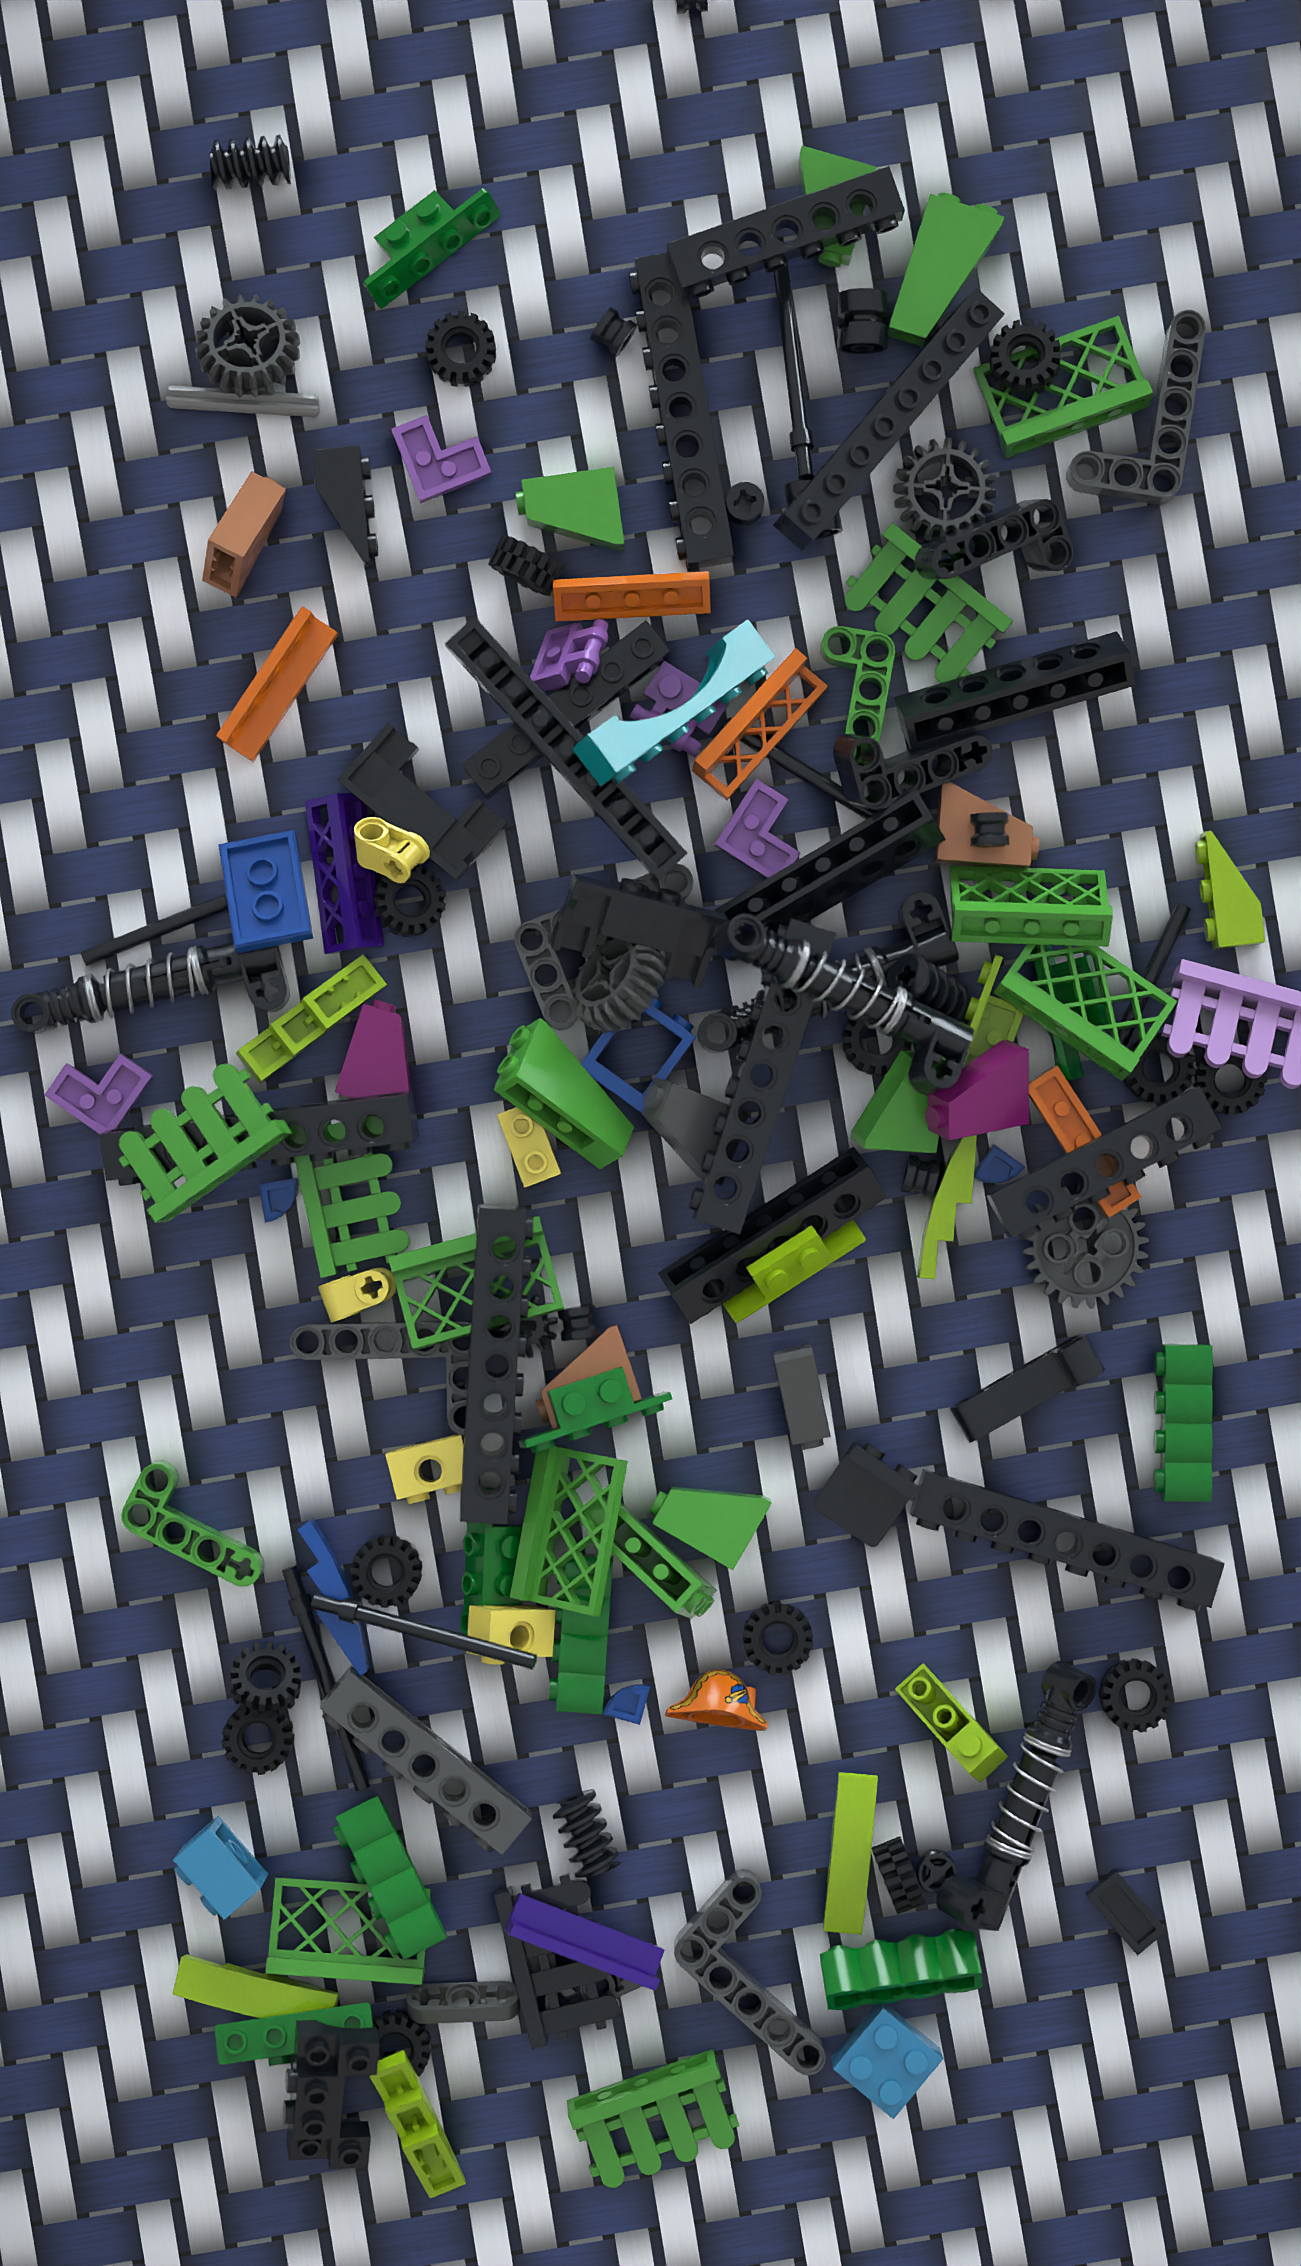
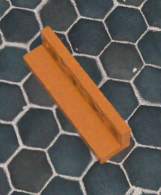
M709 571L553 580L555 622L711 613Z
M302 606L216 736L220 741L254 763L339 635L338 632L315 618L311 611Z
M796 648L694 760L692 772L726 801L828 688V685L805 667L807 657ZM798 675L815 689L807 698L790 699L789 685ZM784 692L785 700H777ZM791 706H799L792 714ZM786 707L787 721L782 726L765 727L764 713L768 708ZM759 720L760 727L751 728ZM766 734H774L767 742ZM744 735H761L762 749L757 754L740 755L739 741ZM734 747L735 755L726 756ZM741 762H749L741 771ZM719 763H736L737 777L728 787L711 774Z
M1058 1065L1051 1067L1029 1083V1098L1065 1154L1102 1135ZM1107 1154L1101 1155L1096 1161L1097 1172L1103 1177H1108L1113 1173L1115 1168L1114 1160ZM1120 1181L1108 1187L1111 1194L1097 1201L1105 1216L1110 1218L1142 1196L1133 1183L1124 1186L1123 1182Z

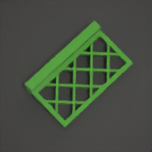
M1119 316L1055 338V341L1059 340L1060 351L1062 348L1072 345L1084 350L1078 366L1060 360L1059 368L1073 374L1066 390L1054 385L1050 387L1044 385L1045 391L1062 398L1058 407L1051 411L1034 406L1040 395H1037L1036 390L1030 403L1011 396V388L1007 387L1004 393L989 387L985 376L993 371L990 370V362L973 368L974 376L998 433L1000 447L1005 459L1150 407L1153 391L1148 379L1143 377ZM1114 330L1119 342L1114 353L1094 346L1098 335ZM1090 338L1089 343L1083 341ZM1033 347L1010 355L1012 364H1018L1016 368L1022 370L1027 360L1033 358L1040 360L1039 353ZM1121 349L1125 358L1118 356ZM1089 353L1110 361L1102 377L1082 369ZM1114 364H1118L1130 370L1134 381L1119 385L1107 380ZM1078 376L1098 384L1094 395L1083 398L1071 393ZM1103 387L1109 389V390H1106V391L1101 392L1102 389H1103ZM994 398L1001 400L998 407ZM1067 400L1073 402V403H1070V404L1065 405V403H1066ZM1005 403L1025 410L1020 422L1005 427L1000 415ZM1031 413L1034 414V415H1037V416H1034V417L1029 418V416H1030Z
M950 865L952 942L1109 947L1113 912L1112 906H1109L1105 870ZM960 880H974L978 883L970 887ZM1013 881L1017 885L1008 888L1000 882ZM1050 882L1056 886L1048 890L1039 883ZM1078 884H1096V886L1087 891L1078 886ZM989 889L998 894V896L990 899L981 893ZM1028 890L1038 897L1030 901L1021 894ZM1068 892L1076 898L1069 902L1060 897V895Z
M1026 944L993 993L1123 1081L1139 1062V1058L1178 1001L1098 946H1078L1072 948L1071 945H1064L1065 949L1045 952L1044 945ZM1037 945L1038 953L1030 954ZM1086 952L1094 957L1097 971L1077 974L1073 954ZM1066 956L1070 976L1051 979L1047 959ZM1040 960L1044 980L1031 982L1017 973L1024 962ZM1103 964L1110 969L1104 970ZM1120 975L1126 979L1129 994L1110 996L1106 976ZM1099 978L1103 998L1083 1001L1079 981ZM1072 982L1076 1002L1062 1004L1055 999L1052 985ZM1045 986L1046 992L1039 987ZM1136 987L1139 988V989L1142 990V991H1141V992H1136ZM1152 997L1164 1007L1157 1017L1142 1019L1138 999ZM1131 1000L1135 1020L1116 1023L1111 1003ZM1104 1004L1108 1024L1094 1026L1087 1020L1085 1007ZM1078 1008L1079 1015L1071 1009ZM1152 1024L1145 1033L1144 1025ZM1137 1026L1140 1043L1134 1052L1120 1043L1117 1029ZM1104 1031H1110L1111 1037Z
M539 1216L533 1217L532 1240H525L524 1249L539 1245L542 1260L535 1272H530L531 1279L522 1295H528L535 1282L538 1281L551 1288L554 1302L537 1306L529 1301L528 1307L531 1309H528L527 1319L520 1318V1322L564 1310ZM476 1233L388 1257L413 1351L470 1336L471 1325L462 1327L450 1319L461 1301L472 1307V1300L464 1297L474 1280V1268L472 1270L465 1265L475 1263ZM499 1237L493 1243L492 1248L495 1254L505 1257L503 1255L514 1251L515 1242L510 1237ZM544 1266L548 1280L539 1276ZM459 1268L470 1274L459 1293L440 1283L447 1270ZM439 1273L435 1280L428 1276ZM500 1276L497 1283L491 1282L490 1286L493 1287L492 1292L497 1295L498 1291L505 1295L510 1292V1290L502 1286L506 1276ZM421 1278L432 1286L420 1304L407 1296L404 1282ZM437 1288L456 1298L445 1317L426 1307ZM409 1304L418 1308L414 1316H412ZM423 1312L442 1322L435 1335L418 1339L415 1325ZM494 1316L488 1323V1329L491 1330L510 1325V1320L505 1316ZM447 1325L454 1328V1330L443 1332Z
M556 1445L536 1453L510 1598L532 1601L600 1617L628 1461ZM570 1458H575L583 1473L571 1482L567 1474ZM605 1465L613 1466L611 1483L603 1489L595 1474ZM588 1480L596 1496L584 1505L576 1489ZM569 1496L576 1512L564 1521L561 1515L563 1500ZM601 1503L605 1511L604 1522L596 1528L588 1512ZM581 1519L589 1534L579 1543H576L569 1528ZM562 1535L569 1551L557 1559L554 1554L555 1541ZM594 1542L598 1550L597 1561L589 1567L581 1551ZM574 1558L582 1573L569 1582L562 1567ZM555 1573L563 1589L553 1597L546 1596L549 1577ZM585 1581H587L591 1589L589 1606L581 1604L574 1591Z
M275 1877L269 1953L266 1962L267 1974L422 1985L424 1983L426 1949L417 1953V1959L404 1960L398 1954L393 1955L387 1941L373 1925L377 1921L375 1916L369 1921L355 1904L363 1895L371 1892L368 1884ZM283 1886L299 1887L309 1899L293 1915L282 1903ZM307 1888H317L321 1890L316 1895L312 1896V1894L307 1890ZM425 1888L430 1898L431 1889ZM328 1889L338 1890L348 1902L332 1917L317 1902V1899ZM345 1891H358L360 1893L351 1899ZM313 1904L327 1922L309 1936L295 1918ZM352 1907L365 1922V1925L348 1939L334 1921L348 1908ZM282 1910L288 1919L280 1925ZM292 1922L306 1940L295 1950L278 1949L279 1932ZM331 1925L345 1943L333 1953H324L313 1939ZM368 1928L383 1944L372 1956L361 1955L351 1943ZM309 1943L316 1952L300 1950ZM348 1946L355 1955L339 1953ZM387 1949L394 1958L378 1956Z

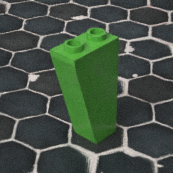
M939 193L938 196L930 194L889 324L888 337L924 347L998 236L1004 216L998 215L996 209L987 205L976 204L975 207L962 204L960 203L961 200L952 194Z
M539 1018L526 1027L524 1025L520 1026L510 1038L509 1044L511 1049L508 1056L498 1067L497 1073L500 1076L494 1091L597 1168L602 1169L623 1157L634 1129L631 1122L544 1020Z
M620 1502L612 1553L675 1613L690 1619L695 1615L698 1617L702 1616L714 1603L712 1596L717 1589ZM599 1503L588 1512L596 1528L604 1522L605 1511L601 1503Z

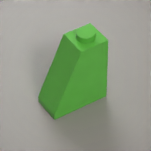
M803 145L798 162L803 196L876 171L877 168L876 166ZM854 203L850 206V211L857 217H863L866 204ZM825 215L817 216L813 220L815 227L820 230H828L834 225L832 219ZM839 243L825 247V252L817 256L819 257L818 261L830 267H840L841 264L849 266L855 243L845 247H840Z
M614 467L521 480L523 491L515 492L518 515L526 514L529 526L614 551L625 550Z
M900 1051L853 1127L850 1138L864 1149L936 1153L939 1135L928 1130L925 1115L928 1107V1095L917 1092L909 1081V1067L915 1051ZM942 1057V1060L932 1065V1068L948 1060Z
M671 1486L667 1494L662 1491L659 1492L649 1511L655 1514L652 1524L734 1570L772 1501L764 1495Z

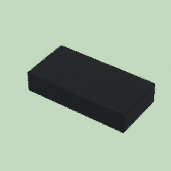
M1115 1868L1085 1893L1137 1956L1167 1931Z

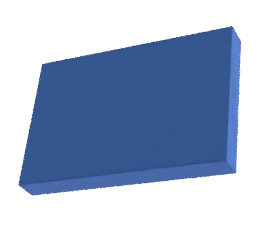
M295 830L218 844L234 948L237 954L314 939Z

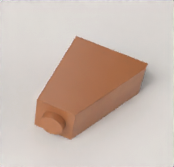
M251 471L208 539L202 581L237 598L282 512L286 488L280 486L272 478L262 477Z
M951 782L939 786L937 825L946 840L935 846L934 863L1028 868L1031 866V860H1037L1039 837H1033V826L1009 814V822L1005 825V833L1009 836L1010 845L1002 847H971L970 838L974 835V826L970 824V814L1007 812Z
M618 1324L609 1326L540 1391L542 1399L536 1400V1404L543 1423L550 1421L552 1429L558 1427L546 1391L617 1367H623L633 1401L642 1399Z

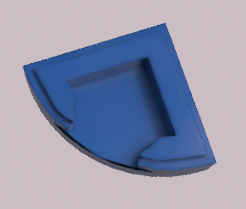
M993 1144L974 1170V1178L986 1183H1001L1019 1175L1025 1169V1166Z
M298 1178L258 1184L265 1223L280 1218L292 1207L298 1193Z
M634 1684L620 1689L606 1703L603 1715L640 1725L650 1685Z

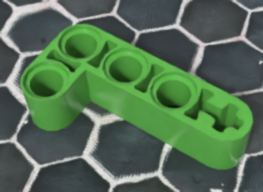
M845 626L830 628L824 634L820 646L823 659L830 665L855 670L844 734H854L853 724L858 720H867L874 728V734L869 738H873L879 743L895 656V645L892 639L883 633ZM841 637L847 641L849 651L843 655H835L829 650L828 642L832 638ZM872 644L882 645L886 649L887 658L881 662H874L868 658L866 648ZM865 682H873L879 687L880 696L875 700L864 699L860 694L859 687Z
M156 1461L145 1467L140 1473L122 1509L121 1519L125 1528L234 1585L243 1587L253 1584L264 1571L265 1565L262 1555L257 1550L168 1505L179 1481L175 1466L166 1461ZM154 1469L162 1470L168 1476V1485L164 1490L155 1489L150 1483L149 1477ZM136 1504L145 1505L149 1509L151 1517L147 1524H139L133 1519L132 1510ZM170 1522H178L184 1527L185 1538L183 1541L175 1542L168 1537L166 1529ZM210 1539L218 1543L220 1555L217 1559L211 1560L202 1554L201 1545L204 1540ZM230 1549H232L235 1553L230 1558L237 1562H242L245 1558L251 1560L250 1568L254 1570V1573L249 1572L242 1576L239 1573L241 1567L238 1564L230 1561L225 1568L221 1566V1563L228 1557Z

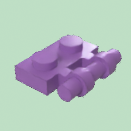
M597 619L593 622L592 627L584 629L578 621L548 630L530 675L532 681L542 692L551 689L558 690L568 685L571 675L574 673L575 678L579 682H589L591 675L595 674L600 664L599 652L604 650L608 641V623L602 619Z
M663 661L644 692L645 697L655 702L654 707L651 711H648L637 704L629 717L635 721L646 720L663 715L666 710L672 711L677 709L692 697L700 682ZM719 700L713 704L717 711L699 725L694 719L686 724L690 731L671 744L670 747L678 752L684 750L693 757H696L703 744L692 738V733L697 728L709 736L729 703L724 706Z

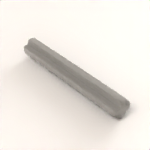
M172 385L167 388L166 392L168 407L175 409L317 417L320 410V400L316 394L272 392L270 394L267 391H259L258 396L255 398L252 396L251 390H245L242 397L239 398L236 395L235 389H230L225 394L220 388Z

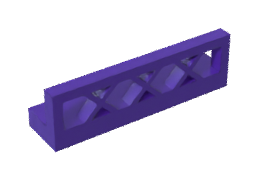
M336 793L305 801L324 953L334 954L354 949L383 947L381 918L375 916L374 910H376V905L373 904V897L376 894L374 891L376 888L375 871L359 865L356 855L354 827L360 820L368 818L366 805L352 793ZM323 806L328 807L329 821L326 827L321 823L319 807ZM329 845L333 848L334 854L331 866L326 862L325 854ZM333 884L338 887L339 892L336 904L331 900L330 890ZM338 922L343 925L345 942L337 944L335 928Z
M518 1893L504 1929L508 1935L656 1991L660 1980L655 1975L665 1949Z

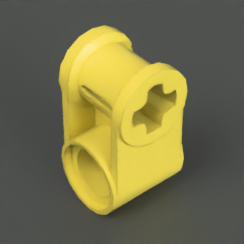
M368 817L357 822L354 827L356 855L359 865L380 873L394 882L404 883L411 876V870L417 864L424 863L430 857L429 846L419 835L389 824L381 818Z
M384 1267L373 1268L353 1276L348 1275L318 1286L331 1323L363 1312L365 1308L387 1301L393 1297L397 1290L392 1271ZM380 1280L383 1288L372 1291L370 1284Z

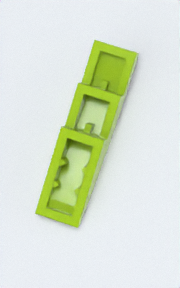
M363 954L305 996L299 1004L271 1023L265 1031L241 1047L236 1052V1055L260 1084L351 1015L387 984Z
M977 1135L959 1138L946 1162L932 1197L922 1235L917 1271L918 1278L935 1279L938 1240L954 1241L956 1203L972 1204Z
M839 1772L823 1919V1931L862 1935L878 1783V1776L844 1772Z
M186 1954L181 1956L172 1995L256 2018H266L337 2007L340 1993L279 1974H263L230 1963L221 1965Z
M404 2050L378 2060L377 2075L369 2076L384 2101L386 2114L400 2137L402 2150L429 2198L431 2199L466 2184L464 2175L439 2119Z

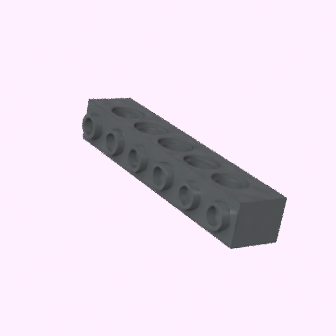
M352 1665L321 1701L320 1709L324 1711L322 1717L329 1725L338 1731L342 1727L355 1736L352 1741L360 1750L368 1755L375 1752L385 1761L382 1764L383 1767L397 1779H401L403 1776L415 1785L413 1791L421 1799L429 1804L433 1800L445 1809L443 1815L456 1827L461 1828L465 1825L475 1833L473 1839L486 1851L491 1852L495 1849L503 1855L532 1820L529 1808L364 1675L359 1676ZM358 1706L370 1707L375 1714L373 1719L366 1723L358 1722L352 1714ZM390 1730H397L404 1735L405 1740L400 1746L390 1747L383 1741L384 1734ZM423 1754L431 1756L435 1761L434 1766L428 1771L416 1769L413 1761L417 1756ZM458 1779L464 1783L465 1789L458 1795H449L444 1791L443 1786L448 1780ZM479 1804H490L495 1809L494 1815L486 1820L477 1818L473 1811Z

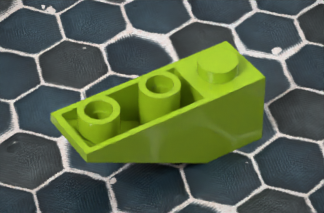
M1203 832L1200 834V841L1195 842V856L1197 864H1203L1205 880H1200L1199 890L1201 902L1208 903L1209 918L1204 919L1206 941H1212L1213 950L1264 943L1265 934L1260 901L1213 832Z
M924 1663L895 1688L963 1768L979 1783L1008 1758V1755Z

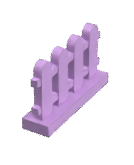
M1182 959L1173 973L1171 982L1173 989L1170 997L1178 1001L1172 1024H1165L1161 1036L1168 1038V1052L1174 1057L1181 1058L1188 1054L1193 1044L1206 1048L1204 1054L1205 1061L1213 1068L1224 1066L1229 1060L1230 1055L1243 1058L1242 1070L1250 1078L1261 1077L1269 1065L1281 1069L1280 1081L1283 1086L1289 1089L1299 1087L1301 1085V991ZM1201 1008L1214 1012L1209 1036L1195 1032ZM1238 1019L1252 1022L1246 1046L1233 1043ZM1276 1029L1289 1032L1284 1056L1271 1053Z

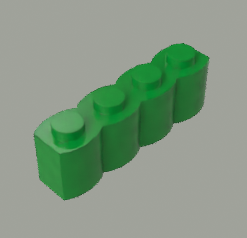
M1161 1344V1352H1155L1154 1373L1155 1376H1161V1391L1154 1392V1413L1161 1415V1428L1154 1431L1153 1438L1154 1453H1160L1161 1456L1160 1469H1154L1153 1474L1154 1492H1160V1498L1163 1501L1211 1502L1212 1345Z
M582 1553L589 1567L597 1561L598 1554ZM613 1555L610 1558L600 1617L555 1607V1623L562 1625L561 1639H554L551 1662L559 1663L558 1678L550 1677L549 1701L556 1702V1711L603 1714ZM574 1558L562 1567L569 1582L582 1573ZM585 1581L574 1591L581 1604L589 1606L591 1589L587 1581Z
M378 1795L336 1816L339 1825L333 1827L335 1835L343 1849L349 1846L356 1860L350 1863L359 1884L367 1882L373 1896L367 1898V1901L375 1918L378 1920L383 1917L390 1932L384 1934L393 1955L395 1956L400 1953L405 1960L448 1938L381 1796Z
M960 1928L949 1929L937 1937L913 1934L898 1943L873 1940L867 1943L866 1946L858 1949L838 1945L820 1954L828 2010H846L865 2004H887L905 1998H928L942 1993H962L983 1987L975 1934L973 1931H964Z

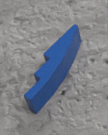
M313 1517L297 1529L318 1559V1562L313 1564L307 1572L323 1595L339 1600H344L346 1597L354 1599L337 1556ZM317 1610V1615L359 1676H362L370 1667L362 1623L359 1621L356 1624L339 1620L338 1615Z

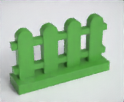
M891 523L882 534L889 541L883 548L877 544L872 548L870 552L876 557L858 580L851 575L845 582L851 587L845 596L846 606L850 610L858 612L865 609L869 603L881 612L875 620L877 632L890 636L900 627L911 636L905 644V653L910 659L920 660L928 652H931L941 660L935 668V677L940 683L957 679L959 676L970 675L971 672L966 669L967 665L984 644L991 649L996 643L991 638L993 633L999 629L1004 634L1013 623V620L959 576L949 579H927L922 577L916 569L913 573L910 572L901 563L907 555L915 561L916 553L922 546L894 523ZM895 571L906 581L889 603L886 604L876 594ZM937 580L949 589L943 597L931 589ZM925 596L936 606L921 625L916 628L906 618ZM967 604L979 613L973 622L961 613ZM955 620L966 630L949 652L946 653L936 645V642Z
M218 1065L213 1072V1080L218 1088L213 1092L207 1094L201 1087H188L182 1093L181 1100L186 1111L176 1117L171 1110L158 1109L153 1112L150 1118V1124L155 1131L153 1135L145 1140L141 1133L128 1131L120 1137L119 1147L124 1155L118 1160L123 1167L131 1165L146 1187V1189L140 1192L145 1201L153 1198L156 1204L147 1209L155 1223L169 1222L292 1134L284 1120H270L268 1115L273 1112V1109L269 1103L260 1105L246 1081L252 1078L247 1070L243 1069L239 1072L233 1065ZM224 1097L240 1120L231 1128H229L214 1105ZM192 1120H194L209 1143L200 1150L197 1149L183 1128ZM247 1131L250 1136L239 1143L237 1137ZM161 1142L177 1164V1167L168 1173L152 1150ZM215 1153L219 1159L208 1166L205 1160ZM184 1176L187 1181L177 1188L174 1182Z
M373 1115L367 1117L366 1125L369 1131L374 1134H382L385 1128L383 1120ZM342 1122L328 1125V1131L332 1137L336 1139H343L345 1137L346 1129ZM292 1125L290 1128L292 1132L290 1135L291 1139L298 1144H305L307 1141L306 1130L300 1125ZM372 1152L364 1154L361 1158L334 1163V1159L330 1158L323 1160L324 1166L315 1167V1162L310 1161L309 1155L294 1157L321 1278L339 1274L338 1266L346 1265L347 1271L350 1272L358 1270L356 1262L385 1256L386 1263H389L388 1257L394 1256L395 1253L403 1252L408 1248L410 1244L409 1235L401 1229L390 1231L387 1215H392L399 1211L402 1204L401 1198L392 1191L382 1193L378 1179L387 1176L393 1169V1161L388 1155L382 1153L373 1155ZM368 1180L371 1195L347 1201L342 1200L340 1186ZM321 1190H330L333 1204L324 1205ZM377 1218L380 1233L351 1239L348 1224ZM338 1227L341 1242L332 1243L329 1228Z
M713 2049L567 2100L568 2118L573 2130L576 2129L579 2142L587 2140L595 2163L589 2165L592 2178L600 2175L603 2184L610 2188L620 2186L625 2178L623 2167L636 2162L642 2173L646 2175L657 2173L661 2168L660 2154L670 2150H674L676 2157L680 2161H692L698 2154L696 2141L709 2136L715 2147L719 2149L729 2148L735 2140L733 2128L739 2126L736 2113L728 2116L720 2093L726 2091V2086L723 2078H721L719 2064ZM697 2101L705 2124L691 2128L684 2105ZM661 2114L669 2137L655 2141L647 2118ZM624 2127L632 2150L618 2155L610 2131Z

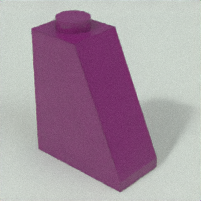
M376 999L373 1006L363 1003L335 1093L355 1098L411 1090L404 1021L401 1015L395 1014L397 1006Z
M1009 1040L1000 1041L963 1067L960 1077L954 1085L938 1093L928 1095V1107L925 1114L928 1130L947 1140H954L1029 1124V1049Z

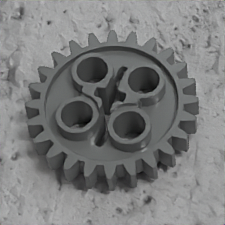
M1076 1183L1074 1194L1079 1190L1080 1183ZM1066 1186L1061 1187L1066 1194L1071 1195ZM1085 1199L1074 1205V1208L1077 1210L1084 1207L1090 1211L1092 1222L1086 1229L1080 1230L1074 1225L1072 1220L1073 1214L1056 1223L1053 1217L1039 1223L1041 1231L1026 1238L1032 1241V1246L1022 1249L1021 1253L1033 1256V1260L1025 1265V1269H1037L1039 1272L1032 1282L1035 1284L1043 1281L1047 1282L1043 1294L1049 1295L1054 1290H1057L1056 1302L1060 1304L1068 1296H1071L1073 1308H1078L1081 1299L1085 1298L1088 1308L1094 1309L1096 1297H1099L1104 1305H1109L1110 1292L1122 1298L1124 1295L1120 1286L1123 1283L1131 1287L1136 1285L1129 1275L1131 1272H1144L1136 1264L1137 1259L1148 1258V1254L1138 1249L1139 1245L1149 1242V1238L1137 1235V1231L1145 1226V1222L1133 1223L1131 1220L1137 1213V1208H1131L1126 1211L1123 1209L1112 1217L1107 1218L1097 1202L1090 1204ZM1038 1204L1035 1205V1209L1038 1213L1042 1211L1044 1208V1206ZM1106 1218L1108 1224L1090 1242V1246L1093 1249L1092 1253H1081L1067 1273H1063L1062 1267L1080 1249V1245L1076 1242L1078 1238H1089L1099 1222ZM1110 1232L1117 1233L1122 1241L1120 1250L1114 1254L1107 1253L1103 1248V1239ZM1060 1237L1067 1244V1252L1064 1257L1056 1260L1049 1255L1048 1244L1053 1238ZM1086 1262L1093 1263L1097 1269L1096 1279L1089 1284L1082 1283L1078 1277V1269Z

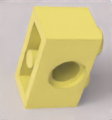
M517 1107L497 1114L524 1188L562 1174L544 1127Z
M455 1434L387 1452L385 1455L396 1499L406 1498L407 1503L412 1504L430 1499V1491L444 1488L445 1494L461 1491L464 1435ZM428 1459L437 1461L442 1468L440 1478L436 1480L426 1479L420 1469L422 1462Z
M536 1605L469 1606L467 1635L537 1654V1657H553L556 1610ZM481 1656V1663L505 1664L503 1661Z

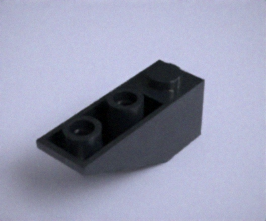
M359 445L314 449L316 489L366 568H373L372 557H378L379 553L376 533H369L368 519L375 518L373 495H366L365 480L372 479L369 456H362Z

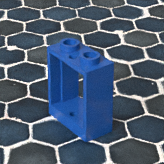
M654 998L649 1004L650 1009H645L643 1012L682 1039L655 1076V1078L666 1080L696 1036L690 1033L694 1028L692 1024L676 1013L672 1018H669L659 1010L662 1003ZM611 1031L605 1034L602 1033L581 1064L594 1080L642 1113L645 1106V1094L649 1087L652 1086L654 1079L642 1094L596 1061L615 1035Z

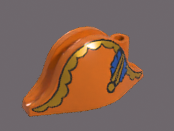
M712 1670L701 1675L692 1685L687 1697L677 1704L669 1706L665 1713L666 1717L696 1723L765 1731L767 1729V1721L755 1710L756 1688L746 1687L738 1676L725 1670Z

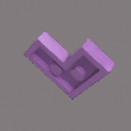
M427 415L391 429L420 503L492 475L478 437L441 450Z
M755 779L714 846L765 878H769L796 862L801 852L769 833L789 799L758 779Z
M119 1054L99 1084L72 1065L66 1063L44 1096L101 1134L107 1130L119 1128L154 1075L123 1054Z

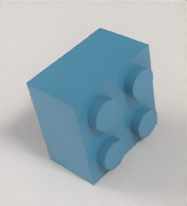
M219 1815L184 1844L173 1859L177 1864L174 1869L181 1880L189 1886L193 1883L202 1893L200 1900L205 1908L214 1916L219 1913L224 1920L259 1891L269 1875Z
M888 2004L874 2005L831 2057L833 2070L892 2119L898 2115L943 2060L940 2047Z

